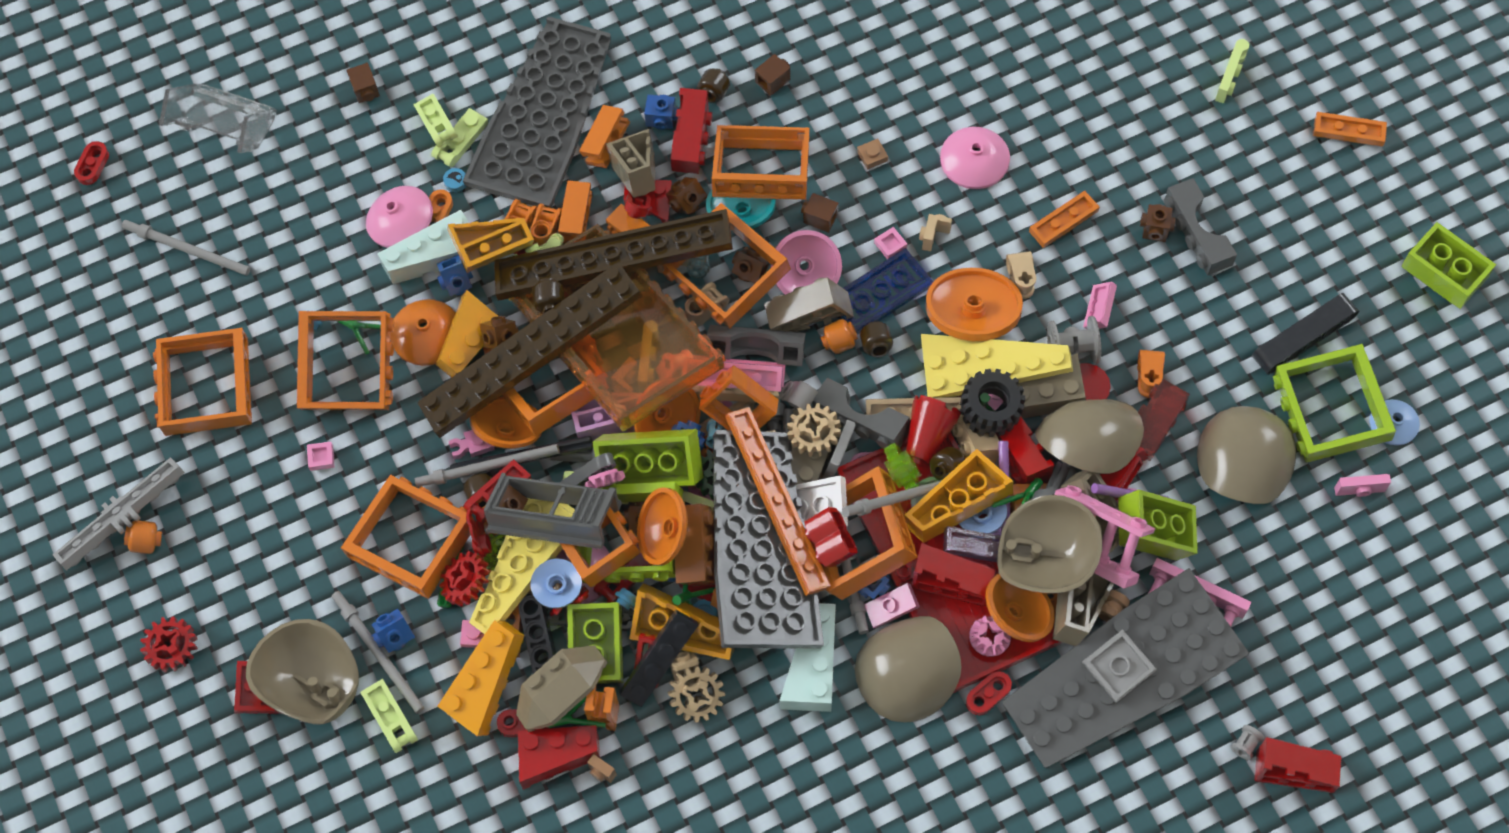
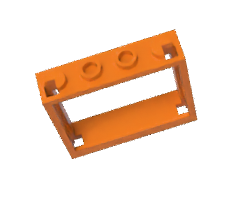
M717 125L712 170V197L806 200L810 128ZM724 148L802 150L800 175L722 173Z
M720 203L712 212L727 209L730 230L773 267L726 312L677 270L686 260L662 265L664 268L662 273L669 281L675 280L679 283L678 287L685 295L689 296L691 294L696 298L694 301L702 310L707 308L712 313L711 317L719 325L724 323L730 329L791 268L785 256L724 204Z
M299 311L298 409L389 410V405L393 403V392L389 390V380H393V366H390V356L394 354V344L390 342V332L394 331V318H391L390 313L386 311ZM314 321H381L379 402H312Z
M243 328L156 339V349L153 352V358L155 363H157V370H154L153 376L155 384H157L154 400L156 406H158V413L155 414V419L157 421V428H160L165 436L252 424L248 337ZM234 346L236 412L172 420L170 355Z
M580 341L566 351L590 377L588 380L535 413L514 387L502 395L535 436L610 390L606 382L609 377L604 372L603 367L596 366L595 359L589 352L587 354L584 352V347Z
M877 466L846 485L847 506L874 490L877 491L878 497L896 493L892 476ZM900 502L882 507L894 547L842 577L839 576L837 566L825 567L821 565L831 585L826 589L829 594H833L843 600L917 558Z
M390 475L341 546V549L349 559L429 599L441 581V575L447 571L445 566H451V559L456 558L470 537V530L466 521L467 511L463 506H460V508L453 506L452 502L445 497L440 496L437 498L433 496L428 489L422 486L419 489L412 486L413 484L404 477L398 479ZM398 491L458 520L421 578L361 548Z

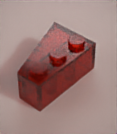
M1163 379L1160 385H1154L1149 394V397L1152 399L1147 406L1143 404L1138 411L1144 427L1140 447L1145 449L1148 456L1147 460L1149 461L1152 460L1164 442L1171 427L1173 428L1177 422L1176 419L1181 411H1184L1187 407L1190 395Z

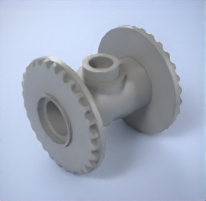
M1094 316L1088 317L1086 330L1068 327L1064 332L1058 333L1056 323L1054 321L1048 322V344L1068 345L1071 354L1090 352L1093 363H1100L1101 337L1098 323Z

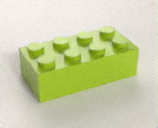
M697 429L602 434L593 441L595 457L605 453H612L616 463V467L613 469L617 468L618 471H624L625 478L612 485L676 482L679 486H693L704 478Z

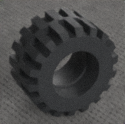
M991 368L985 369L984 374L979 371L975 373L974 378L970 377L967 385L964 387L960 400L961 415H964L963 421L965 424L970 423L969 429L972 431L975 429L979 430L978 434L982 436L984 433H989V437H994L995 433L1002 436L1006 430L1010 432L1014 425H1017L1025 406V395H1023V387L1018 386L1019 380L1016 377L1011 379V373L1006 371L1005 374H1002L1001 369L991 372ZM982 393L996 395L1004 401L1006 408L997 412L989 411L980 404L978 398Z

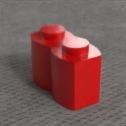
M828 507L804 521L806 537L815 544V556L821 565L835 567L858 553L854 540L847 531L845 521L837 508Z

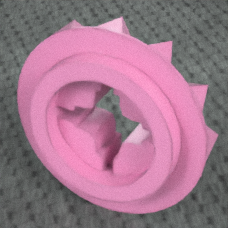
M616 468L593 475L588 478L589 481L585 482V486L599 489L615 484L625 478L624 471H618Z
M985 615L983 618L976 620L970 629V642L973 648L982 655H999L1010 644L1011 636L1000 629L992 617ZM988 627L992 633L998 634L994 637V645H992L989 637H983V635H986Z

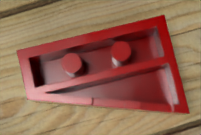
M680 88L681 104L680 109H677L676 113L678 121L673 136L670 159L671 169L675 172L699 174L700 166L705 165L706 152H703V149L709 143V132L706 131L707 126L712 125L713 112H709L707 90Z
M1020 417L1017 425H1014L1010 432L1006 430L1002 436L996 433L999 441H1008L1009 470L1013 484H1031L1035 478H1040L1043 484L1049 482L1054 463L1051 459L1048 461L1044 459L1040 453L1043 451V447L1040 443L1035 445L1031 437L1033 435L1032 431L1022 417Z
M921 543L912 589L986 606V589L989 582L993 579L995 570L991 569L988 565L975 563Z
M596 725L538 729L531 732L527 730L518 731L519 783L522 789H527L531 787L530 785L545 779L554 778L555 775L567 770L571 771L586 765L593 754L600 758L599 732Z
M1266 737L1257 749L1254 781L1334 793L1340 787L1341 756L1334 754L1332 751L1316 750Z

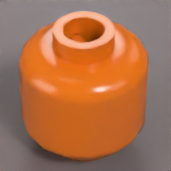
M844 319L826 325L823 331L824 336L821 337L825 349H831L834 354H840L855 347V340L858 339L852 322L847 323Z
M134 520L130 528L126 526L124 545L128 546L130 552L152 554L155 546H161L162 532L157 531L156 523Z

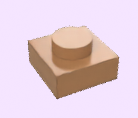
M879 139L857 147V152L867 170L888 161V155Z
M594 754L587 762L591 769L590 774L601 782L605 779L611 783L617 775L613 767Z

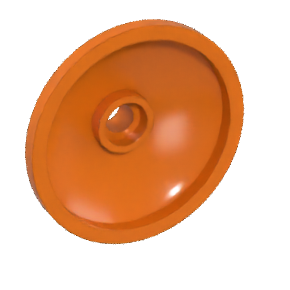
M424 299L408 304L395 316L394 331L390 332V340L394 344L395 352L403 360L414 365L427 366L436 364L456 312L449 305L438 300ZM427 323L425 327H419L420 324Z
M663 380L654 384L646 390L636 406L634 414L635 432L671 430L679 421L687 423L690 420L699 424L701 410L699 409L700 402L697 394L689 385L678 380Z
M498 397L470 417V425L473 432L484 442L498 448H522L536 442L542 434L540 433L535 436L504 397ZM527 403L534 413L538 411L532 405Z
M662 487L654 490L645 500L638 519L637 538L640 541L638 543L639 549L644 559L653 565H665L671 562L682 549L687 535L688 515L686 506L678 492L671 488Z
M1000 574L996 575L989 582L986 589V604L994 622L1005 633L1021 641L1035 642L1044 638L1051 631L1054 624V609L1046 593L1033 592L1011 585Z

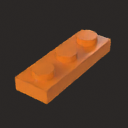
M1317 112L1313 136L1383 147L1386 140L1387 122Z
M1083 191L1030 226L1029 232L1045 248L1096 214L1100 207L1086 191Z

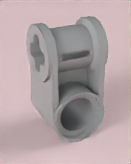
M789 381L780 392L779 399L787 401L796 410L800 407L804 411L807 410V404L811 405L818 391L803 381Z

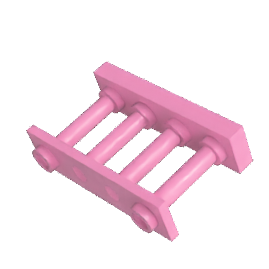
M693 356L694 360L684 359L682 382L687 385L711 386L716 382V378L723 370L727 371L734 365L767 391L781 392L782 387H784L785 365L777 364V362L727 360ZM731 383L727 388L737 387Z
M1068 485L1056 490L1054 495L1072 498L1087 507L1094 517L1097 515L1108 521L1102 539L1100 561L1094 573L1124 589L1137 584L1140 574L1132 571L1130 567L1139 537L1154 533L1155 528L1147 525V521L1142 518L1131 517L1082 493V490L1076 486ZM1118 526L1130 532L1120 563L1110 560L1108 556Z
M1156 558L1149 574L1154 576L1155 579L1149 593L1185 570ZM1195 576L1214 604L1224 610V618L1230 626H1232L1235 618H1244L1251 604L1250 601Z

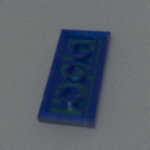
M905 248L843 287V289L848 291L854 317L847 319L846 315H843L842 318L847 323L852 322L858 335L861 329L868 323L880 321L927 291L933 280Z

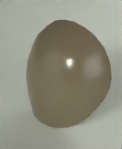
M1111 399L1079 400L1068 403L1048 414L1035 430V436L1049 453L1061 461L1081 470L1105 474L1119 471L1132 460L1143 439L1144 427L1139 413L1125 402Z
M1232 407L1219 412L1205 426L1198 443V468L1205 484L1213 491L1246 503L1266 504L1278 498L1290 482L1296 463V443L1288 426L1273 413L1256 407Z
M1046 495L1027 501L1011 513L1002 530L997 557L1000 576L1006 582L1016 587L1047 594L1064 593L1082 586L1094 574L1100 561L1102 534L1099 523L1087 507L1066 496Z
M918 616L893 623L871 636L857 654L855 676L861 695L876 713L891 721L906 723L922 720L943 707L957 687L962 666L957 645L945 625L936 618Z
M298 619L281 624L259 641L247 662L246 679L252 692L261 701L279 713L307 723L325 724L334 721L342 715L352 703L359 684V672L349 646L335 629L317 620Z

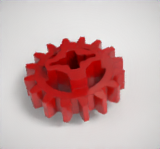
M468 551L466 555L461 552L458 560L455 558L451 559L452 565H446V574L441 575L444 582L439 584V587L443 589L441 595L446 597L445 599L450 603L462 606L463 603L470 605L471 598L477 600V593L479 591L484 592L483 585L489 582L485 578V576L490 574V570L486 568L489 565L488 562L477 553Z
M174 616L170 618L169 622L162 617L161 624L159 625L153 621V629H145L144 631L148 637L140 640L145 645V647L140 649L143 655H146L144 660L148 664L151 663L155 670L160 667L163 672H167L169 667L174 672L177 671L178 664L186 667L185 659H193L194 656L190 652L191 650L198 649L196 644L192 643L198 640L197 636L193 633L194 629L191 625H187L184 619L178 622Z

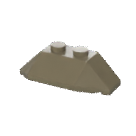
M595 645L561 649L522 683L516 715L528 732L554 725L594 690L601 676L602 669L608 663Z

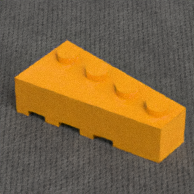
M976 449L905 514L908 529L925 543L992 506L993 503L1013 494V480Z
M645 583L640 586L637 591L629 639L638 641L640 633H645V636L655 635L657 637L676 609L698 622V627L682 650L730 660L734 648L721 647L719 618L688 603L675 605L672 602L673 596Z
M494 620L438 704V707L476 736H487L491 729L492 718L498 710V702L502 691L506 688L510 669L514 666L525 635L506 621Z

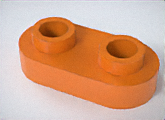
M436 190L429 196L433 207L431 222H438L448 217L453 207L451 194L446 190Z

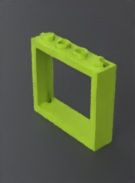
M1363 344L1276 367L1275 375L1272 376L1275 382L1274 387L1276 390H1280L1282 396L1280 398L1281 407L1284 412H1288L1290 418L1288 419L1289 429L1292 434H1296L1298 440L1296 441L1297 451H1300V454L1304 456L1306 463L1393 440L1396 430ZM1352 361L1377 429L1313 445L1289 376Z
M676 482L609 485L599 488L606 490L615 488L618 500H621V502L645 501L654 490L662 487L675 490L683 500V489ZM577 546L590 566L592 548ZM675 558L668 564L661 566L620 567L603 580L609 583H619L620 579L643 582L644 579L653 578L656 581H668V578H676Z

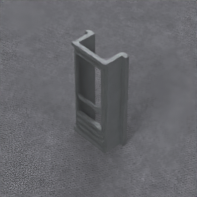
M502 473L484 508V513L488 522V533L602 549L605 543L601 528L609 507L612 510L618 511L622 502L618 500L615 488H609V490L511 477L506 476V473ZM508 485L512 486L526 498L554 502L549 514L498 506ZM558 504L577 505L572 517L554 515Z

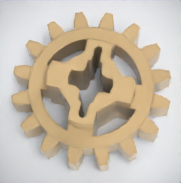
M817 403L815 408H811L810 404H807V410L804 411L799 407L797 409L799 415L791 414L790 417L793 423H787L789 430L787 434L789 440H792V447H798L800 454L807 450L809 457H812L813 452H817L819 456H822V450L824 449L831 452L830 445L837 446L838 440L836 437L841 436V429H839L841 428L840 420H837L836 412L830 413L829 406L822 410L820 403ZM812 424H814V427L816 429V436L814 435V431H812Z
M698 665L694 666L693 671L686 668L684 669V675L678 672L675 674L678 678L677 682L670 681V685L674 687V690L668 691V695L674 697V699L669 703L672 707L678 706L675 710L677 715L684 712L683 718L686 721L691 716H693V720L698 723L700 716L707 721L709 720L708 713L711 712L716 715L715 706L723 705L719 697L725 696V693L718 689L723 686V682L715 681L718 675L715 672L709 675L710 669L706 666L702 671H700ZM695 677V680H694V681H692V682H690V683H685V682L688 681L689 679ZM708 681L712 686L713 694H710L707 690ZM699 690L705 697L701 695L693 697L689 691L697 692ZM680 693L686 697L685 707L680 700ZM708 704L704 708L697 710L699 706Z

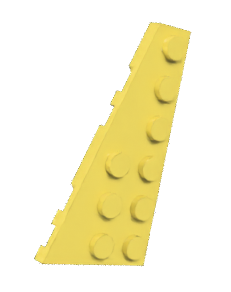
M921 334L928 397L960 396L971 376L974 378L975 373L979 371L984 374L985 369L990 368L991 372L1001 369L1002 374H1005L1006 371L1011 373L1010 378L1014 379L1016 377L1019 383L1073 372L1071 351L1068 345L993 339L987 341H967L952 336Z
M527 498L528 501L523 511L549 514L554 502ZM559 503L554 515L572 517L575 509L568 504ZM506 535L497 556L498 562L496 567L489 574L488 586L485 593L481 594L469 623L485 635L494 620L506 621L531 589V577L536 568L547 560L555 559L563 548L560 543Z

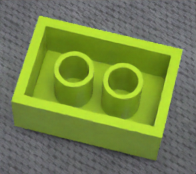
M1436 222L1408 253L1401 267L1461 309L1488 279L1497 264Z
M1136 490L1118 497L1119 511L1131 517L1142 518L1147 521V525L1155 528L1154 533L1139 537L1136 550L1175 561L1198 554L1195 505L1143 490ZM1119 527V546L1125 547L1130 532Z
M620 603L567 605L568 648L595 645L608 662L606 667L602 669L597 684L623 683L622 606Z

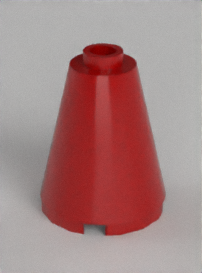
M915 395L905 454L909 458L908 462L922 467L923 464H929L930 459L936 454L960 419L961 411L955 407L952 410L947 409L946 403L924 395H920L919 398Z

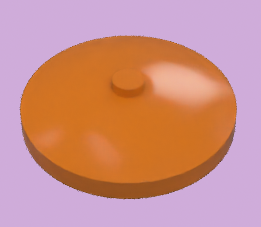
M961 268L949 271L938 277L931 284L926 296V312L931 322L940 331L961 340L987 341L999 338L1010 332L1018 324L1022 315L1023 299L1018 287L1004 275L983 268Z

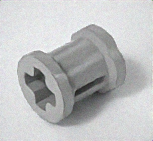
M1244 725L1242 728L1243 733L1230 748L1239 757L1251 760L1253 757L1252 752L1257 744L1264 740V735L1254 727Z

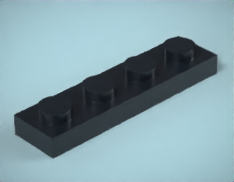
M675 609L620 689V696L642 707L698 627V622Z

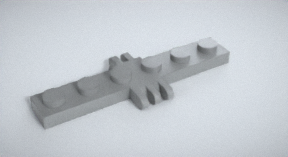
M170 457L123 497L120 496L116 499L112 496L109 499L112 502L109 506L106 503L102 504L101 506L104 508L101 512L102 514L57 550L53 556L66 571L70 567L77 565L87 553L99 547L101 542L110 534L117 531L122 534L125 532L123 528L125 524L129 528L133 525L130 522L131 519L136 521L141 519L138 515L140 510L150 501L158 498L160 493L169 485L176 483L185 472Z

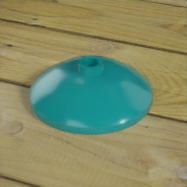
M712 189L706 199L707 213L712 212L722 203L752 229L765 223L772 216L776 208V199L712 197Z

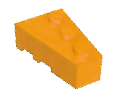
M524 218L465 224L453 223L448 224L447 227L467 273L494 262V260L533 245L534 241Z
M468 290L461 297L460 304L436 362V365L451 378L456 373L461 372L483 347L480 323L491 321V318L498 316Z

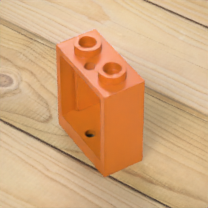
M734 365L727 371L723 370L716 378V382L711 386L707 385L700 394L699 409L727 430L731 429L725 416L733 411L717 400L716 397L731 383L759 404L752 411L759 429L777 414L779 399Z
M610 507L601 528L603 529L612 522L624 540V544L590 567L577 548V545L560 543L582 580L591 588L641 553L636 545L640 542L631 529L627 531L624 526L627 523L624 516L619 510L614 512Z

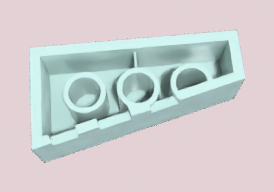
M462 210L377 253L383 269L393 284L421 277L427 272H439L437 263L459 255L447 227L448 224L469 223Z
M819 603L824 646L821 649L795 650L780 698L781 710L831 712L836 604Z

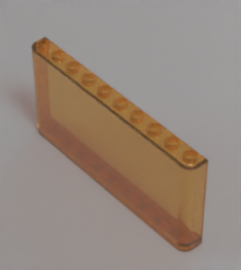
M596 224L565 244L611 235L609 230L604 231L599 224ZM645 269L627 273L643 297L558 355L622 431L627 430L725 367L724 362L726 361L722 351L719 348H713L708 336L700 334L695 322L687 320V316L682 308L675 307L672 298L668 294L664 295L659 284L655 280H650ZM590 281L564 286L565 299ZM533 294L510 298L530 323L543 315L534 307Z

